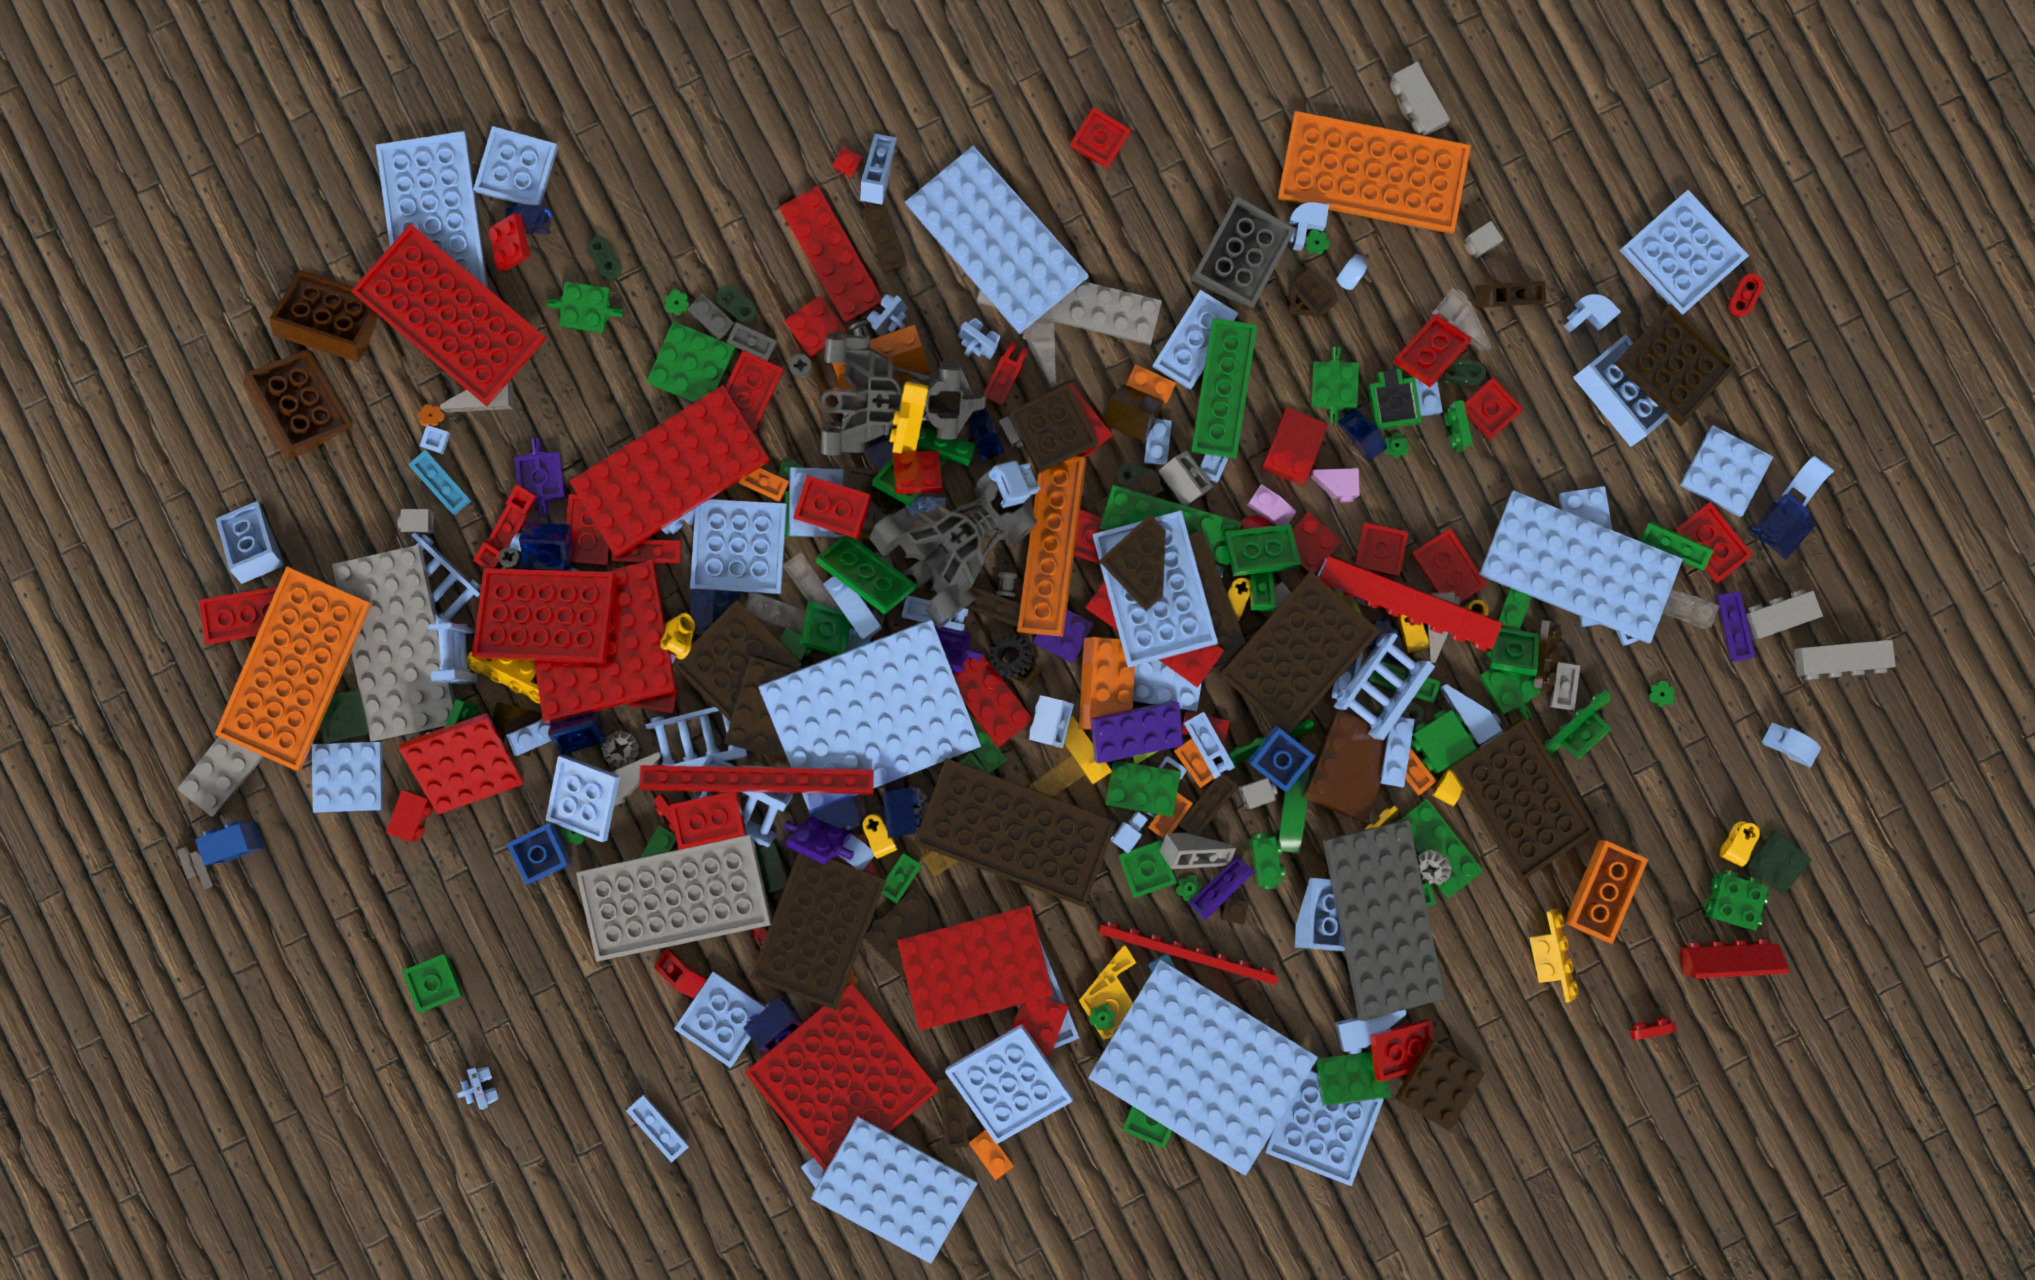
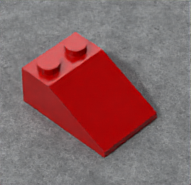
M1286 407L1261 469L1303 486L1314 464L1328 424Z

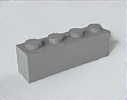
M1893 640L1794 649L1797 676H1805V680L1820 679L1819 674H1828V678L1842 677V672L1849 671L1850 676L1865 675V670L1873 669V674L1887 673V668L1896 667Z

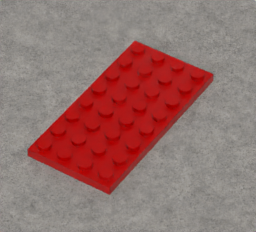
M411 223L351 290L353 294L486 407L547 339Z
M722 385L569 482L613 555L617 558L770 462V459L726 388Z

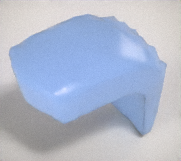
M1355 254L1337 277V282L1342 288L1352 290L1364 275L1368 264L1364 256Z

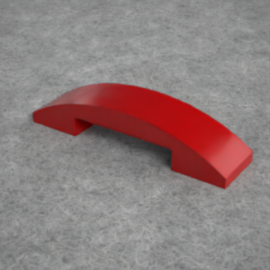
M519 484L515 485L506 501L507 506L488 540L483 542L473 560L484 568L496 569L499 566L498 556L500 551L509 547L514 536L521 532L537 495Z

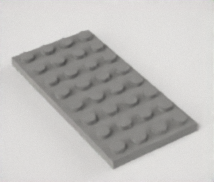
M421 545L332 564L337 588L372 603L351 652L370 741L373 742L445 726L455 698L451 684L431 681V671H438L440 666L439 636L437 631L428 629L429 624H435L436 611Z
M752 834L576 872L596 962L769 926L772 922Z

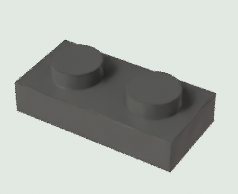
M703 293L687 309L720 341L734 328L735 323Z
M737 322L727 340V344L768 362L778 343L776 340Z

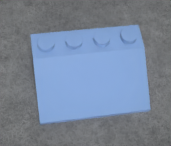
M1625 334L1573 378L1631 447L1650 434L1669 415L1614 364L1633 344L1631 339Z

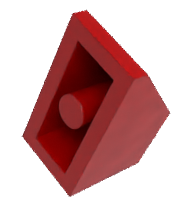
M669 949L665 950L654 966L675 990L691 998L695 997L707 980L696 968Z

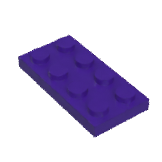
M1176 700L1091 718L1094 761L1097 764L1183 746L1180 703Z

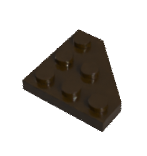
M1151 514L1099 560L1102 566L1145 612L1163 598L1166 530Z
M914 889L865 935V939L906 982L907 979L897 940L928 932L929 904Z

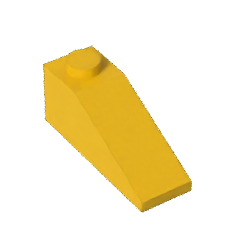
M1072 715L1064 744L1087 778L1094 784L1112 771L1106 762L1097 764L1094 761L1093 743L1083 729H1079V724Z

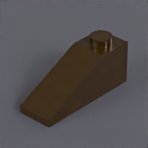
M1545 281L1475 286L1476 308L1546 304Z

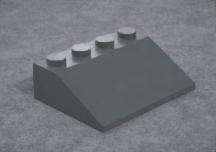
M1236 196L1190 280L1214 293L1253 308L1291 239L1295 228Z

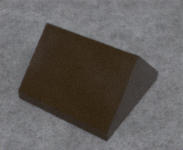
M1123 384L1109 400L1104 425L1146 442L1164 400Z
M501 702L496 703L492 723L508 752L513 753L506 734L540 720L541 712ZM532 750L527 751V752H525V753H523V754H520V755H524V756H529V757H530Z

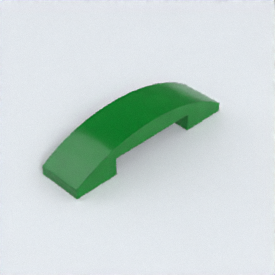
M1310 764L1288 792L1284 791L1278 840L1281 844V850L1285 852L1300 853L1307 799L1302 798L1309 779Z

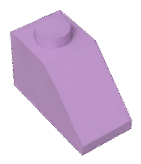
M1359 468L1312 470L1310 473V477L1333 499H1340V502L1348 503L1354 502L1353 498L1360 496Z
M1262 484L1246 506L1275 526L1289 524L1296 514V511L1283 498Z

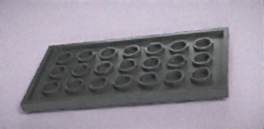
M1405 819L1323 840L1359 1020L1367 1021L1400 1010L1445 999L1409 820Z

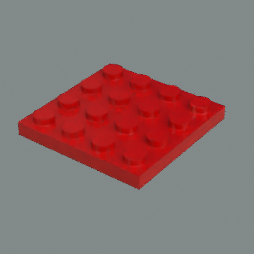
M487 713L399 744V751L437 815L524 785L521 773Z

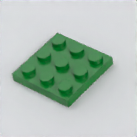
M673 321L648 377L647 384L695 403L720 387L736 348Z

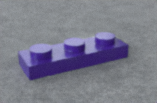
M1741 591L1715 596L1730 662L1754 658L1755 653Z
M1236 856L1189 904L1206 920L1254 871L1241 858Z

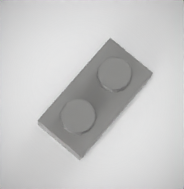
M1556 663V682L1551 694L1550 708L1575 710L1580 665Z

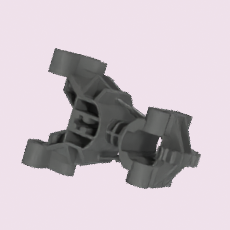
M830 331L826 334L824 361L827 363H845L844 378L850 382L854 389L831 388L824 392L821 400L823 408L828 412L844 413V417L842 418V423L834 421L823 422L821 429V454L840 455L841 452H864L865 442L884 434H889L891 426H895L893 425L895 411H900L904 392V384H902L901 378L896 371L928 383L926 385L928 386L924 407V412L927 413L923 414L922 421L930 420L936 427L937 438L957 439V435L973 411L981 410L985 407L986 396L974 392L960 362L940 361L939 371L932 377L915 371L910 372L895 367L892 358H888L870 348V337L848 335L846 332ZM940 391L960 392L959 408L938 407L936 403L929 402L928 400L930 395H938ZM835 395L838 397L839 402L833 406L829 405L826 402V397Z
M990 471L979 479L972 491L977 498L976 501L958 507L959 509L951 512L941 506L936 510L918 512L912 515L905 507L893 516L890 514L874 526L869 537L882 556L889 554L900 545L906 552V558L920 560L907 569L903 575L911 578L916 584L914 591L910 594L916 592L933 579L931 591L935 590L938 595L930 601V605L925 609V612L939 629L976 599L970 588L985 562L984 556L989 550L993 549L999 539L1004 540L1008 538L1013 545H1016L1038 523L1034 518L1031 495L1024 503L1009 506L1010 510L1014 512L1012 514L1006 512L1000 516L993 509L991 504L1003 497L996 481L990 479ZM975 508V514L973 516L971 515L969 518L958 513H963ZM987 535L992 536V539L986 545L987 548L981 554L980 546L982 537H985Z

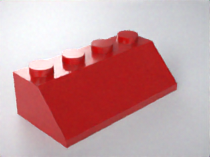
M1758 938L1756 943H1748L1746 939L1733 940L1734 944H1725V941H1710L1711 945L1702 946V942H1688V947H1680L1682 974L1696 979L1789 974V968L1780 945L1771 942L1770 938Z

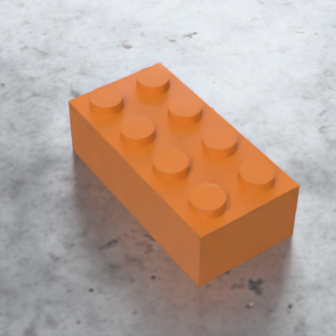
M1084 638L1079 729L1092 730V717L1133 709L1135 666L1128 668L1121 639Z
M1598 840L1564 920V924L1604 942L1613 944L1648 859L1606 840Z

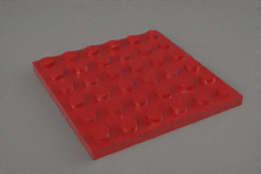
M653 560L606 571L616 574L606 664L534 661L543 722L551 723L677 691L671 652L668 649H662L660 646L665 633L666 623L656 564Z
M853 983L845 988L837 1011L823 1006L745 1071V1074L824 1171L827 1170L857 1116L890 1132L939 1090L937 1085Z

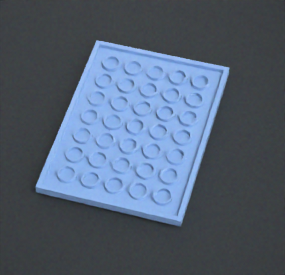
M931 619L759 685L760 692L791 768L874 770V788L945 761V758L950 759L981 747ZM802 793L810 813L858 795Z
M1160 959L1088 1078L1246 1176L1318 1057Z

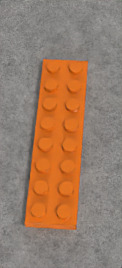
M1075 456L1038 474L1037 485L1040 486V490L1035 494L1033 509L1034 518L1038 523L1030 532L1017 628L1019 633L1063 637L1087 460L1085 457Z

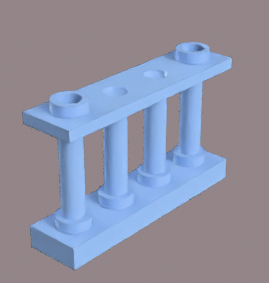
M414 532L411 536L418 541L416 545H421L422 551L426 549L435 557L426 566L428 578L441 564L451 572L432 592L434 607L436 606L435 603L457 579L467 587L444 613L441 612L439 614L436 611V620L449 619L451 623V618L473 595L480 598L481 585L474 579L470 581L432 546L434 541L425 533L421 535Z
M449 619L435 620V624H429V630L438 632L440 666L438 671H431V681L455 685L478 683V674L471 673L470 669H468L466 634H474L475 629L467 627V624L450 623Z
M1395 633L1382 634L1376 640V647L1347 688L1338 694L1337 702L1334 705L1337 709L1345 710L1349 706L1371 724L1368 734L1372 738L1379 740L1385 739L1435 667L1429 661L1419 660L1414 662L1393 644L1398 637ZM1387 651L1409 669L1410 674L1405 680L1402 681L1380 663ZM1374 670L1396 687L1397 692L1393 698L1389 699L1367 681ZM1361 688L1384 706V711L1379 717L1374 716L1354 699Z
M716 707L665 719L664 716L652 718L651 723L645 724L646 729L655 728L663 759L661 765L703 766L710 755L725 762L750 755L748 750L732 745L727 746L728 751L719 752V749H716L708 716L709 714L720 712ZM722 714L727 733L730 721ZM697 717L700 718L707 747L706 756L697 758V754L694 755L686 720ZM673 723L678 724L685 757H683L684 762L675 764V760H672L664 728L665 725Z
M712 755L703 764V766L735 767ZM702 791L700 796L695 794L692 800L708 797L712 791ZM743 792L749 796L742 812L747 835L752 834L753 840L757 844L769 847L777 833L770 830L778 809L781 811L785 810L793 794ZM757 800L769 805L762 826L749 820Z

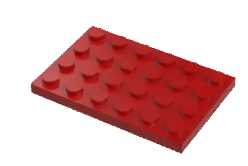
M484 568L472 657L475 659L606 664L616 574L614 572Z
M1031 905L897 940L919 1031L1054 996Z

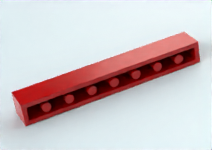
M1331 555L1328 556L1320 579L1333 591L1336 589L1344 592L1343 596L1356 600L1359 597L1366 600L1365 604L1377 609L1378 606L1387 608L1386 612L1396 617H1399L1400 614L1409 617V622L1420 626L1423 622L1430 625L1429 629L1442 634L1443 631L1452 634L1451 638L1463 643L1465 639L1474 642L1473 646L1483 651H1486L1487 648H1493L1503 623Z

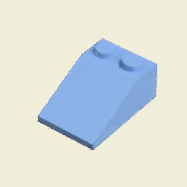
M258 501L216 518L229 570L241 584L284 566L279 547Z
M1309 879L1296 922L1295 948L1345 951L1331 880Z

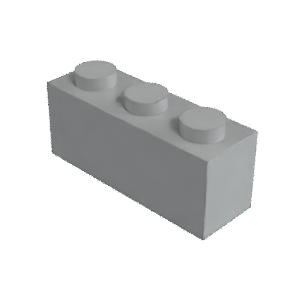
M1418 62L1393 75L1390 80L1391 90L1402 101L1401 107L1406 115L1409 114L1413 121L1412 127L1417 134L1429 136L1448 124L1450 118Z
M1804 589L1792 592L1791 598L1784 600L1783 596L1770 600L1771 605L1766 607L1758 604L1748 608L1749 612L1746 613L1751 640L1760 639L1823 617L1814 591L1805 592Z

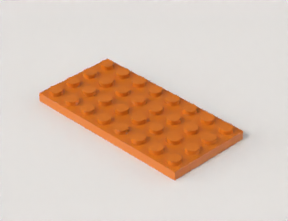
M1295 111L1277 200L1297 204L1309 202L1329 205L1328 210L1453 234L1455 232L1471 145Z
M286 567L215 735L291 769L301 771L372 603L294 568Z

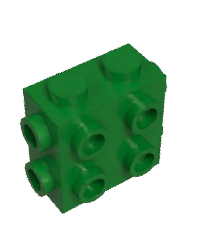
M1442 709L1432 715L1434 718L1427 724L1425 721H1422L1413 727L1414 732L1412 733L1411 744L1417 752L1420 751L1425 759L1422 761L1429 771L1433 770L1434 773L1441 772L1476 749L1474 736L1470 731H1465L1462 726L1464 723L1462 717L1458 712L1454 713L1453 710L1445 711Z
M1266 832L1254 833L1253 838L1248 839L1252 870L1254 871V883L1261 886L1264 890L1277 888V884L1282 883V877H1285L1284 865L1279 862L1278 854H1282L1280 841H1277L1274 836H1269V833Z
M1726 870L1725 874L1717 873L1711 881L1710 889L1712 892L1710 898L1705 903V917L1757 931V927H1760L1763 921V914H1761L1763 905H1766L1769 898L1768 886L1761 885L1762 880L1748 877L1747 880L1739 878L1740 874Z

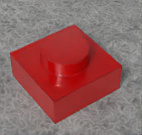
M843 146L832 167L852 179L861 165L863 157Z

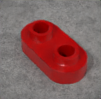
M1747 274L1741 278L1728 303L1729 312L1733 316L1743 317L1752 311L1763 289V280L1757 274ZM1747 283L1752 285V290L1747 289ZM1737 303L1742 305V310L1736 307Z
M1669 1017L1656 1019V1023L1647 1025V1022L1633 1024L1634 1028L1629 1030L1631 1039L1639 1040L1674 1033L1677 1031L1675 1021H1670Z

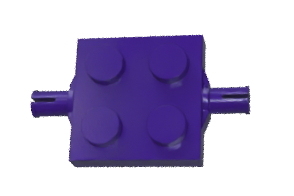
M536 438V440L531 439L533 453L514 457L517 484L537 495L535 502L539 505V516L549 515L547 502L552 499L565 498L566 493L561 453L542 452L541 439Z
M1067 610L1063 637L1037 634L1033 643L1073 663L1078 653L1083 650L1084 638H1088L1094 623Z
M934 625L951 671L962 673L964 663L968 657L982 660L983 651L970 649L972 633L945 627L939 629Z
M812 814L801 825L792 823L789 820L784 824V829L793 833L787 839V847L826 865L831 858L837 855H841L848 860H851L854 856V851L844 847L851 838V832Z

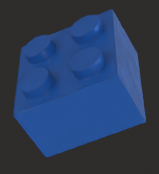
M1275 725L1249 758L1248 762L1281 789L1288 792L1314 759L1315 755Z
M246 820L227 823L224 825L225 828L207 830L202 832L203 837L195 839L203 865L221 864L264 848L256 823H247Z
M548 823L507 843L526 885L533 884L573 864L554 823Z

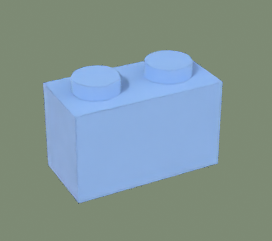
M1040 695L1039 701L1035 706L1034 721L1030 726L1029 740L1063 748L1074 704Z

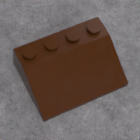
M299 269L269 319L274 336L359 363L369 345L379 315L351 292L354 288L353 286Z
M309 349L245 373L243 385L286 460L307 453L352 427L350 420Z
M1341 710L1335 712L1323 739L1302 798L1365 824L1380 787L1387 736L1384 740L1374 739L1368 734L1371 729L1369 723Z

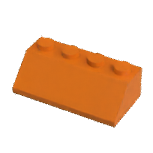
M915 325L870 340V348L888 358H892L895 367L921 374L931 372ZM832 363L841 388L854 389L850 382L844 378L845 363ZM896 371L902 382L912 379L910 375Z

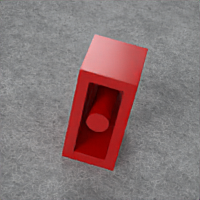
M402 790L386 833L409 842H418V839H421L425 833L426 827L424 823L426 818L431 816L434 809L427 796L411 790Z

